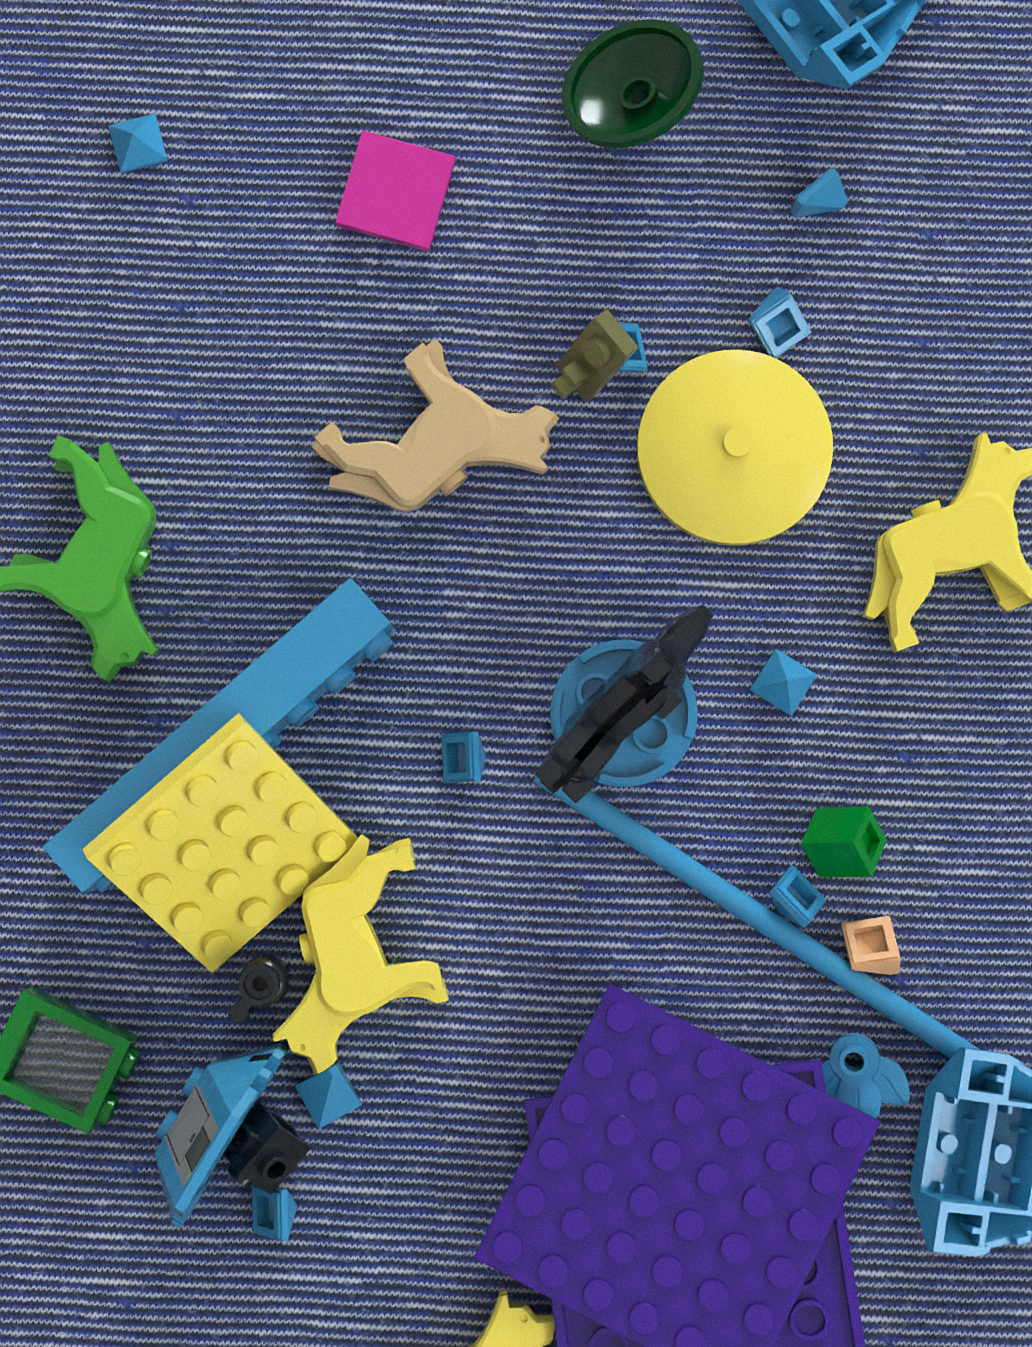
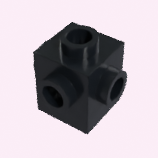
M258 1101L245 1116L223 1154L231 1163L227 1168L228 1173L238 1183L247 1189L255 1184L269 1194H272L311 1148L289 1121Z

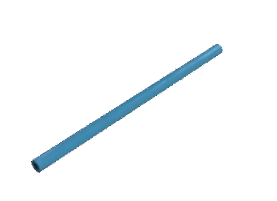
M536 776L533 782L552 794ZM562 787L552 794L949 1059L960 1047L979 1049L866 973L851 970L848 961L592 791H589L577 803H574L562 791Z

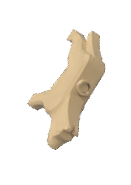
M434 339L427 346L422 342L404 358L410 377L430 405L410 426L397 445L387 441L347 444L343 440L339 428L331 422L314 437L317 442L312 446L323 460L344 472L330 477V490L353 493L373 499L399 512L408 513L423 507L440 491L445 496L454 492L468 478L463 472L467 467L504 465L543 475L548 471V466L542 460L550 449L548 433L557 423L559 417L552 411L536 405L524 413H507L491 407L478 395L453 380L444 362L443 346Z

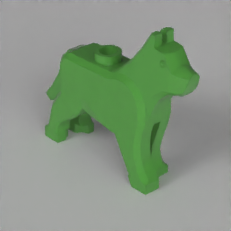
M58 435L49 456L56 460L55 470L64 474H73L77 500L87 518L71 538L56 563L26 553L14 554L9 566L0 567V592L24 590L43 594L64 611L73 615L81 622L91 637L94 647L90 662L92 668L104 680L111 683L122 667L136 666L145 653L155 657L159 655L158 647L148 634L138 615L130 585L133 575L140 578L150 562L152 551L146 547L156 527V509L154 504L133 482L122 466L111 443L106 442L99 446V462H96L74 442Z

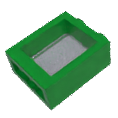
M35 987L25 989L21 992L0 1037V1093L89 1134L98 1127L99 1123L107 1125L119 1102V1097L114 1096L113 1092L120 1077L128 1080L140 1057L141 1052L134 1049L140 1036Z

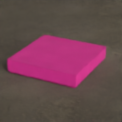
M362 130L335 221L336 226L430 252L456 157Z

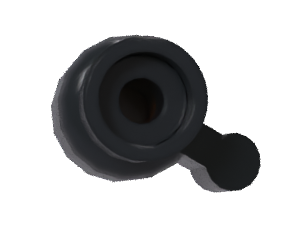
M261 955L253 958L243 967L238 983L242 999L233 1004L228 1013L229 1018L233 1022L242 1023L249 1018L254 1005L269 1006L275 1004L286 995L290 987L291 975L288 966L283 960L274 955Z

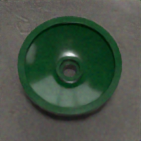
M653 19L637 20L614 27L589 43L570 66L562 88L564 114L573 130L581 138L600 147L628 148L649 142L674 127L695 103L704 77L701 53L693 38L684 29L667 21Z

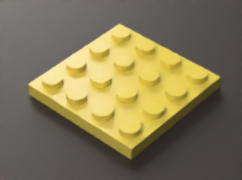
M238 713L82 850L88 861L213 973L299 898L309 885L329 871L350 850L358 837Z

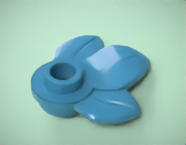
M850 1033L843 1035L835 1041L831 1048L830 1059L822 1063L826 1094L874 1118H877L880 1112L881 1103L893 1105H907L909 1103L910 1088L905 1072L897 1062L880 1056L876 1044L870 1038L862 1034ZM852 1052L858 1053L863 1057L864 1063L859 1067H852L847 1064L845 1060L846 1055Z

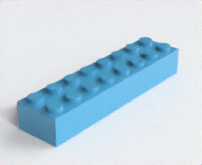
M350 577L42 848L81 893L95 890L103 893L107 889L112 891L117 886L87 860L82 850L86 845L238 713L275 749L283 741L278 734L290 723L292 726L296 725L299 727L320 709L315 701L328 690L337 694L357 676L352 669L364 658L367 657L373 662L384 654L394 644L390 636L396 629Z

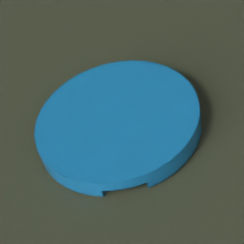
M635 640L603 642L579 654L566 667L555 686L550 706V721L555 741L563 733L565 723L569 717L644 642ZM687 674L678 692L682 702L664 719L660 720L654 715L641 727L628 735L593 781L615 787L638 786L664 776L678 764L694 738L698 718L697 700Z

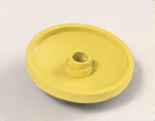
M748 350L711 352L696 357L678 367L666 377L651 396L643 413L637 437V462L640 476L650 499L662 515L674 526L697 539L728 546L749 545L769 540L788 530L802 519L813 507L825 487L833 456V436L830 421L821 399L812 386L796 370L782 361L763 353Z

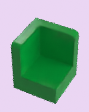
M869 806L827 807L815 810L802 839L801 846L817 874L821 877H872L887 839Z

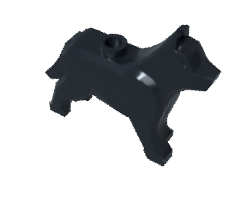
M700 605L677 616L671 623L669 622L653 641H648L639 647L569 717L565 723L563 733L551 747L542 764L535 772L540 782L552 794L562 787V791L574 803H577L594 787L593 779L613 757L622 741L628 735L641 727L654 715L660 720L664 719L682 702L678 692L686 678L685 664L702 641L713 616L705 606Z

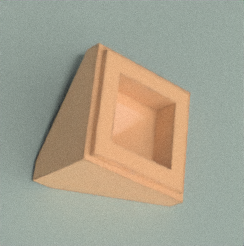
M890 916L841 923L851 970L887 975L899 974L901 958Z

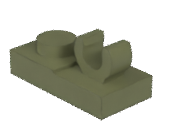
M606 309L593 318L555 365L563 375L554 380L551 386L562 399L577 391L584 401L588 402L605 387L639 347L609 310Z

